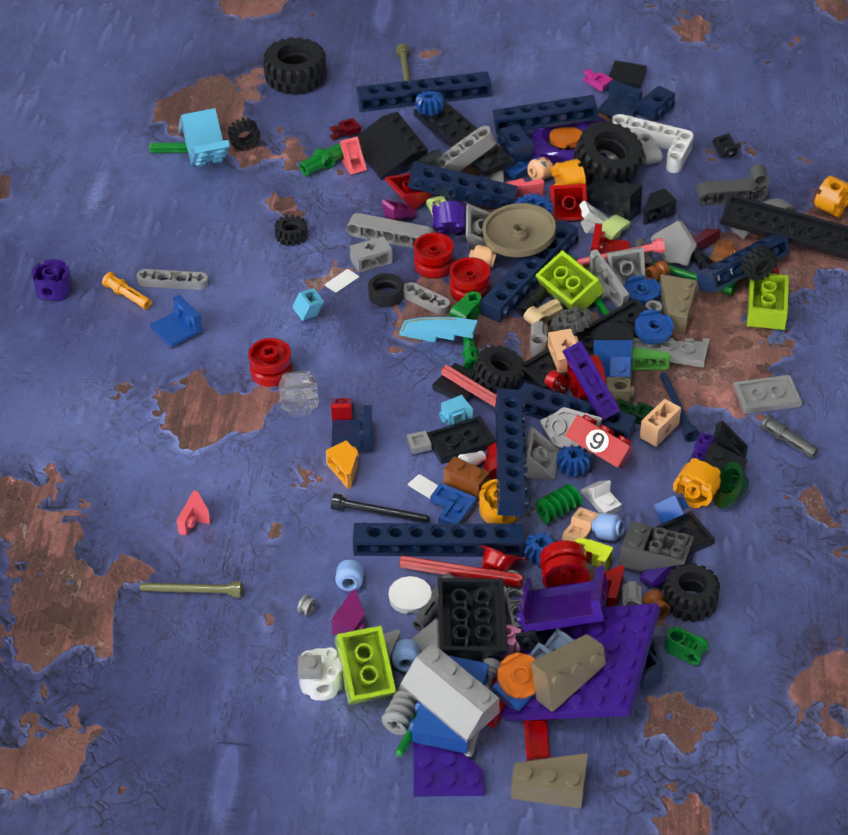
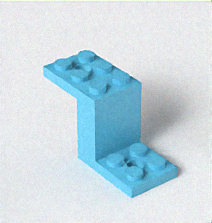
M215 108L181 115L178 131L179 134H184L191 166L201 167L206 165L207 162L212 161L213 163L223 162L230 146L228 140L223 141Z

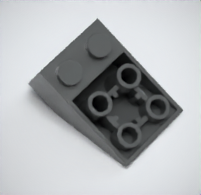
M632 521L621 547L619 565L636 571L684 565L694 536Z

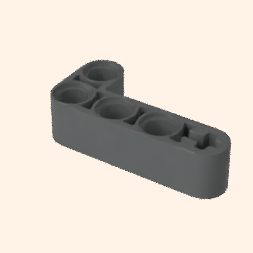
M756 164L750 168L749 179L702 182L696 186V193L700 204L705 206L726 204L729 193L755 201H762L767 197L769 177L764 165Z

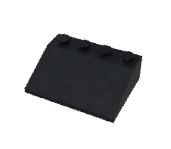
M399 112L380 117L356 136L358 137L364 159L380 180H384L385 177L406 173V166L428 154L427 147Z
M438 578L436 590L437 647L448 656L472 661H481L486 658L507 654L504 580Z

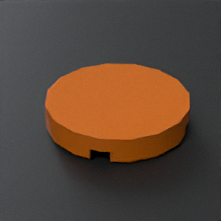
M573 127L556 128L550 132V143L558 148L565 149L567 146L575 148L582 131Z
M514 653L508 655L500 663L497 670V681L500 689L506 695L514 699H525L536 693L531 662L536 660L533 656Z

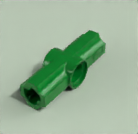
M340 143L326 150L318 148L312 157L299 163V169L302 174L308 176L321 168L331 169L335 161L344 157Z

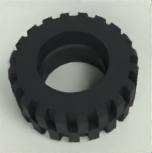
M302 37L281 39L279 42H274L272 46H269L263 55L265 81L277 92H283V94L292 93V95H297V93L305 94L308 91L311 92L315 88H319L326 79V53L317 42H312L311 39H303Z
M601 121L597 122V124H591L583 130L574 151V159H578L581 162L578 165L583 167L585 179L590 180L591 183L597 178L616 180V183L623 184L624 182H632L636 177L644 158V149L640 139H637L638 136L634 132L632 133L630 128H625L620 123L614 124L612 121H607V123ZM597 150L612 152L619 160L606 158Z

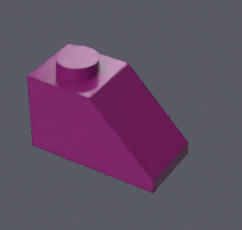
M355 590L349 593L331 619L332 634L336 636L337 634L367 628L365 613Z

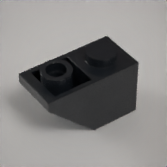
M665 188L649 194L644 209V225L675 214L677 200Z

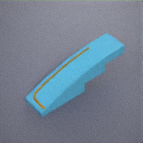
M422 317L404 320L399 336L435 343L437 338L454 341L456 336L473 339L478 326V320L457 317Z

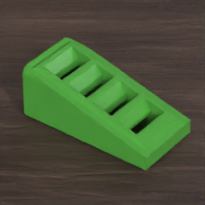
M633 347V370H669L670 353Z

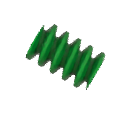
M566 484L556 491L543 496V498H539L536 501L535 507L540 520L544 524H548L550 520L554 521L557 517L563 516V513L567 514L570 510L576 509V506H582L583 500L581 494L573 485Z

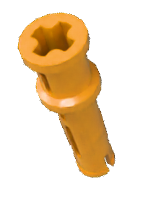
M108 272L102 280L104 287L111 288L115 294L127 297L145 310L151 306V299L130 287L126 280L119 279L113 272Z

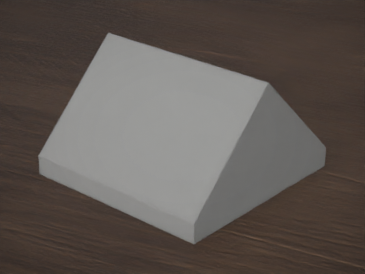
M467 204L466 239L469 250H474L476 245L487 246L483 239L482 227L485 219L491 213Z
M643 247L606 254V263L623 286L626 280L633 276L641 275L645 276L644 279H646Z
M533 427L529 429L525 451L527 453V463L524 467L528 468L527 478L553 481L556 475V459L559 449Z

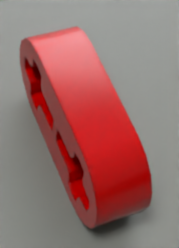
M551 370L544 382L551 391L561 394L567 392L570 384L564 375L556 370Z

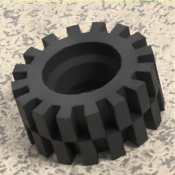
M241 118L242 121L237 119V123H231L232 127L229 126L228 137L232 146L236 150L241 149V151H244L245 148L248 151L250 150L249 147L255 148L254 144L258 145V140H261V133L254 120H250V118H247V120ZM243 132H250L246 137H238Z
M291 214V217L285 215V218L280 217V220L277 219L275 223L277 242L280 241L282 245L285 243V246H289V244L295 246L294 244L300 245V241L304 243L305 239H307V222L303 217L300 218L299 215L294 217V214Z
M759 245L757 249L755 247L752 248V252L748 251V255L743 257L744 261H741V268L752 281H759V279L762 281L765 276L767 278L770 276V272L773 274V268H777L778 258L768 246Z

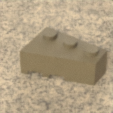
M660 274L659 285L663 315L667 314L672 319L674 324L673 332L685 334L696 297L697 280Z
M586 634L532 661L531 667L537 701L552 712L606 665L604 646Z
M588 753L515 763L511 782V799L581 808Z

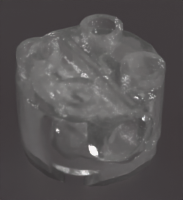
M295 371L282 375L278 388L281 409L295 417H302L312 413V410L317 408L319 402L318 384L313 374L309 371Z

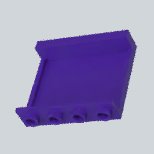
M595 567L594 580L536 590H533L531 578H527L526 586H523L524 595H521L522 603L519 604V612H517L518 625L522 626L523 631L526 632L604 621L608 593L605 567Z

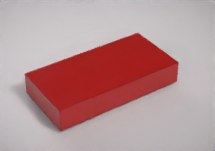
M547 719L524 720L526 761L550 758Z

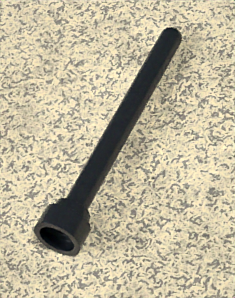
M334 493L331 501L332 510L340 511V509L349 508L423 523L430 521V517L425 514L346 500V497H343L342 494Z

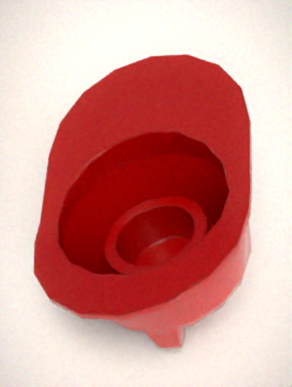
M480 546L484 549L482 568L507 572L513 568L517 560L529 561L528 559L504 554L487 546Z

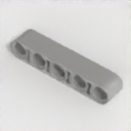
M481 126L429 165L459 172L496 144V139L489 126Z
M361 213L353 214L346 226V232L350 236L368 240L384 236L388 244L414 248L415 240L421 235L435 233L428 226Z

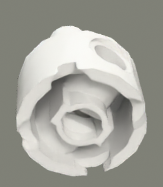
M317 648L304 651L302 655H321L322 663L321 679H299L302 692L305 695H310V698L314 700L324 701L334 698L340 689L342 690L344 686L343 672L337 651L334 648Z

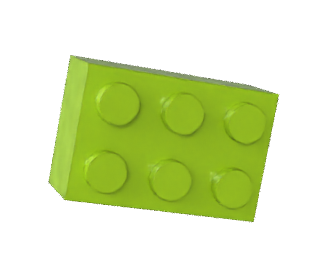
M561 251L535 275L540 286L544 287L546 292L560 301L567 309L574 307L579 309L585 307L586 309L604 293L599 279L564 251Z
M769 273L770 276L768 278L765 276L762 281L760 279L759 281H752L750 279L747 326L785 330L788 314L789 275Z
M382 626L337 634L334 640L342 667L348 705L393 696L396 693Z

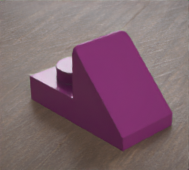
M385 199L382 201L384 218L401 221L402 218L414 219L417 214L407 204Z

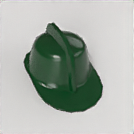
M729 462L720 471L721 484L713 499L714 504L718 508H728L736 499L745 494L748 489L749 479L738 462Z

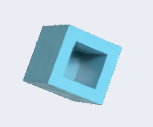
M312 288L299 292L292 308L304 321L317 317L324 300Z

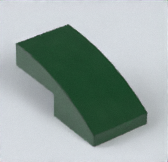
M618 399L616 402L620 412L636 416V424H641V421L654 409V407L640 401L637 406Z

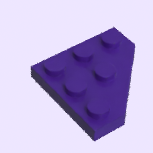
M413 742L414 797L484 796V770L463 753Z

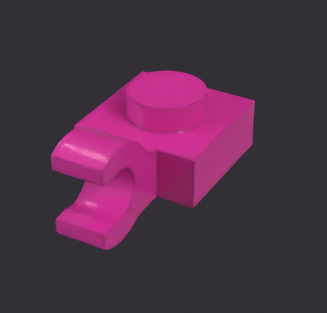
M591 69L584 71V74L587 76L583 78V81L601 92L607 89L609 83L613 80L601 72L596 74Z

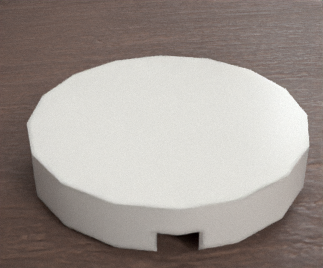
M412 576L396 580L390 586L388 593L390 605L402 614H408V612L420 613L432 596L428 583L425 580Z

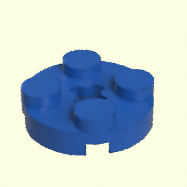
M641 275L630 277L624 285L629 293V301L636 298L644 306L648 301H659L660 285L655 279H644L645 276Z
M646 310L639 314L635 321L634 330L642 343L646 345L660 344L670 340L674 324L667 314L665 316L659 314L660 311Z

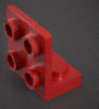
M595 223L591 251L597 249L600 254L630 248V241L605 238V232L602 231L603 224Z

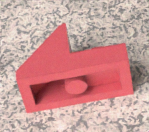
M358 137L340 141L344 155L342 163L349 174L352 175L366 171L367 168Z
M195 490L177 519L179 534L186 536L189 530L194 528L196 521L210 524L209 511L198 491Z

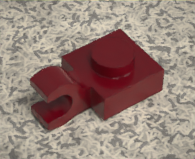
M354 118L340 121L338 126L330 127V130L334 133L330 137L332 140H338L343 134L346 137L361 132V126Z

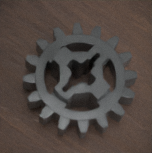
M574 307L556 314V317L552 318L551 322L553 331L571 329L572 333L576 334L577 332L584 331L585 328H589L590 324H593V316L590 309L585 310V307L581 309Z

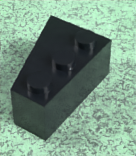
M597 178L586 187L587 203L612 216L618 215L631 221L641 212L643 184L630 185L629 182L622 184L616 183V180Z

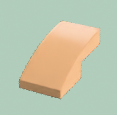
M579 507L572 516L571 524L563 532L562 540L575 541L578 538L587 539L592 531V522L594 519L596 520L599 513Z

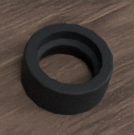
M382 273L369 280L368 295L373 304L381 307H390L398 304L403 299V282L398 276ZM381 287H391L396 289L395 291L390 293H380L376 291Z

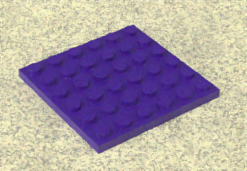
M658 604L606 607L604 621L558 628L574 640L588 634L604 646L606 665L553 712L537 701L535 694L519 712L505 705L502 713L504 720L520 721L631 716L660 612ZM557 628L546 630L544 645ZM532 650L523 651L522 654L530 655Z

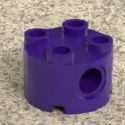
M458 201L439 202V206L434 204L432 206L433 230L447 235V233L464 235L466 230L467 204L464 203L461 206V202Z
M47 259L44 260V264L40 265L39 262L32 269L34 288L39 299L57 301L66 299V295L72 290V281L69 267L66 266L64 261Z

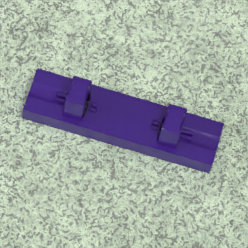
M580 341L564 349L562 352L571 370L576 375L598 416L605 420L620 411L618 405L582 342Z

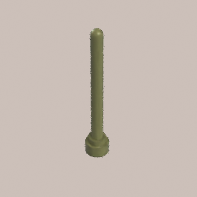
M399 44L396 47V55L401 59L404 81H409L410 74L407 62L409 48L406 44Z
M232 581L228 585L141 583L139 586L141 591L228 593V596H232V598H242L243 594L242 581Z

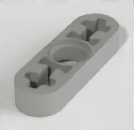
M413 282L406 283L403 286V297L406 300L438 315L449 313L450 301L448 298ZM424 297H429V298H431V299H430V300H423L422 298H424Z

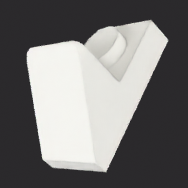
M585 200L579 205L582 210L581 215L584 218L581 221V225L585 233H594L595 223L603 224L608 219L606 215Z
M610 480L598 481L581 489V493L600 514H614L622 509V504L610 492Z

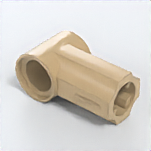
M557 299L551 300L538 308L532 306L526 310L524 320L531 325L535 324L536 321H542L547 325L549 320L563 311V307Z

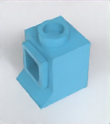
M460 395L442 402L439 416L441 421L449 426L473 418V408Z

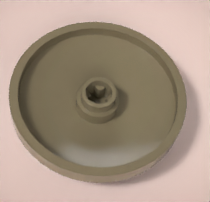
M527 203L510 204L496 209L485 219L482 227L483 239L492 251L508 257L531 256L543 251L553 242L556 235V223L550 212L540 206Z

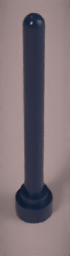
M662 372L660 378L671 402L681 407L680 421L683 425L682 434L687 442H694L698 439L700 432L697 426L690 423L667 373Z

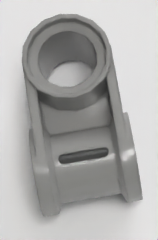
M640 134L637 139H640L644 149L642 164L648 165L661 162V150L656 145L652 136Z

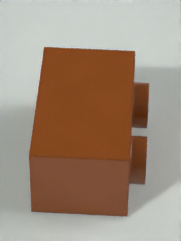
M454 456L443 469V484L475 496L479 502L481 487L489 481L490 472Z

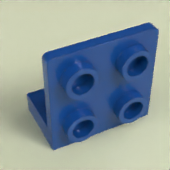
M180 295L173 298L174 312L150 324L151 329L169 347H173L202 332L201 315Z

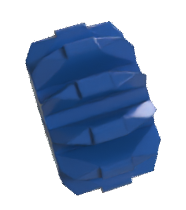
M436 90L423 91L422 94L417 95L415 102L419 114H424V116L438 115L439 112H443L445 105L443 96L440 92H436Z
M572 444L570 447L563 446V449L558 451L556 465L560 470V474L566 473L567 477L573 475L575 478L578 474L584 476L585 472L589 471L591 457L587 449H581L580 445L574 447Z
M536 532L534 536L529 535L524 543L525 559H529L530 564L537 563L539 567L542 550L558 540L554 539L553 534L547 536L545 532L543 534Z

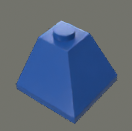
M594 340V355H598L602 362L605 379L607 377H630V380H632L633 340Z

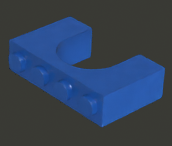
M449 656L486 687L489 678V664ZM417 701L415 707L417 715L415 719H411L409 726L413 742L467 754L471 739L466 742Z

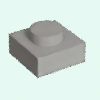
M426 431L406 435V441L412 454L432 450V445Z
M321 655L298 656V679H321Z

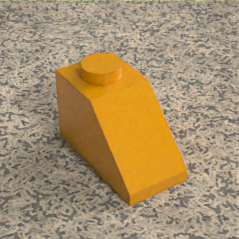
M346 440L326 450V462L349 489L352 487L358 468L359 453L356 447L351 446Z

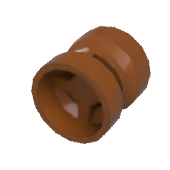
M662 260L656 262L654 266L651 265L645 268V275L648 280L653 278L659 282L660 274L670 276V268Z
M650 590L643 595V604L657 603L660 607L658 620L669 614L670 607L664 601L661 590Z

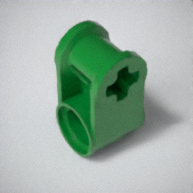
M468 292L451 308L449 317L474 320L481 314V295L478 292Z
M673 626L667 631L664 649L668 654L674 655L688 664L699 665L703 652L709 649V643L701 636L690 633L681 627Z

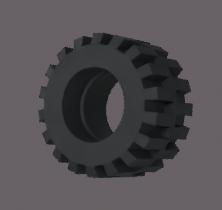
M490 345V348L485 347L479 353L472 372L473 381L495 394L497 393V388L517 390L525 373V363L522 361V357L517 355V352L511 351L510 348H504L501 345L497 347Z
M685 563L682 567L678 565L675 567V570L671 569L669 575L666 576L664 587V601L670 607L669 613L673 612L674 617H681L683 621L688 619L691 622H695L697 619L702 621L705 617L709 618L712 616V612L716 611L718 605L720 582H718L717 575H713L711 569L707 570L706 566H697L696 563H692V565ZM685 591H693L696 592V594L688 593Z

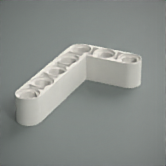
M623 114L614 115L612 118L614 124L620 123L623 127L630 128L631 132H634L637 136L640 134L651 135L658 147L669 150L667 153L666 170L671 173L681 171L692 150L693 133L691 131Z

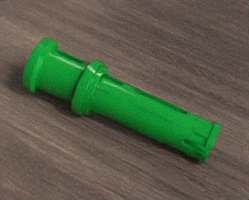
M474 336L473 339L463 337L464 349L462 357L465 359L463 365L465 368L473 371L479 356V350L475 347Z

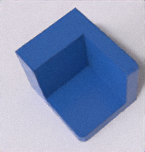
M682 492L654 504L662 523L691 511Z

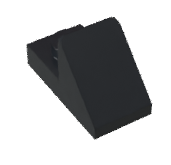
M724 421L716 423L713 438L718 443V446L745 458L748 445Z

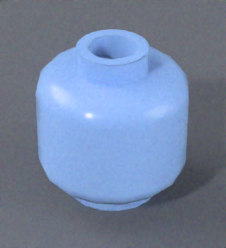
M601 513L592 522V531L595 532L599 540L616 541L619 537L623 536L625 529L624 521L617 514Z
M356 560L342 561L336 571L335 580L337 586L348 592L361 587L364 578L363 566Z
M402 639L396 643L392 654V663L397 670L408 672L415 658L421 653L418 643L411 639Z

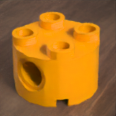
M573 159L566 162H558L551 166V174L555 180L553 186L586 184L584 169L578 165L581 162L578 159Z
M828 176L819 188L822 190L820 195L817 194L815 197V207L840 218L846 206L848 207V182L834 176Z
M693 458L685 464L674 481V493L682 492L689 507L700 508L704 505L706 507L720 487L721 472L718 468Z
M497 479L483 484L479 493V513L481 518L489 524H511L519 520L520 517L497 515Z

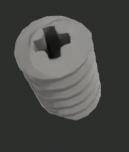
M401 685L382 716V723L385 728L396 735H404L407 731L406 729L410 726L411 719H414V715H416L415 707L417 700L404 690Z

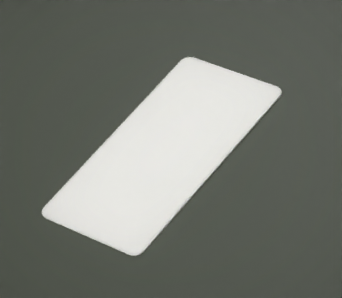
M347 269L327 282L325 286L334 292H338L359 278V276Z
M420 474L408 483V486L429 499L438 486Z

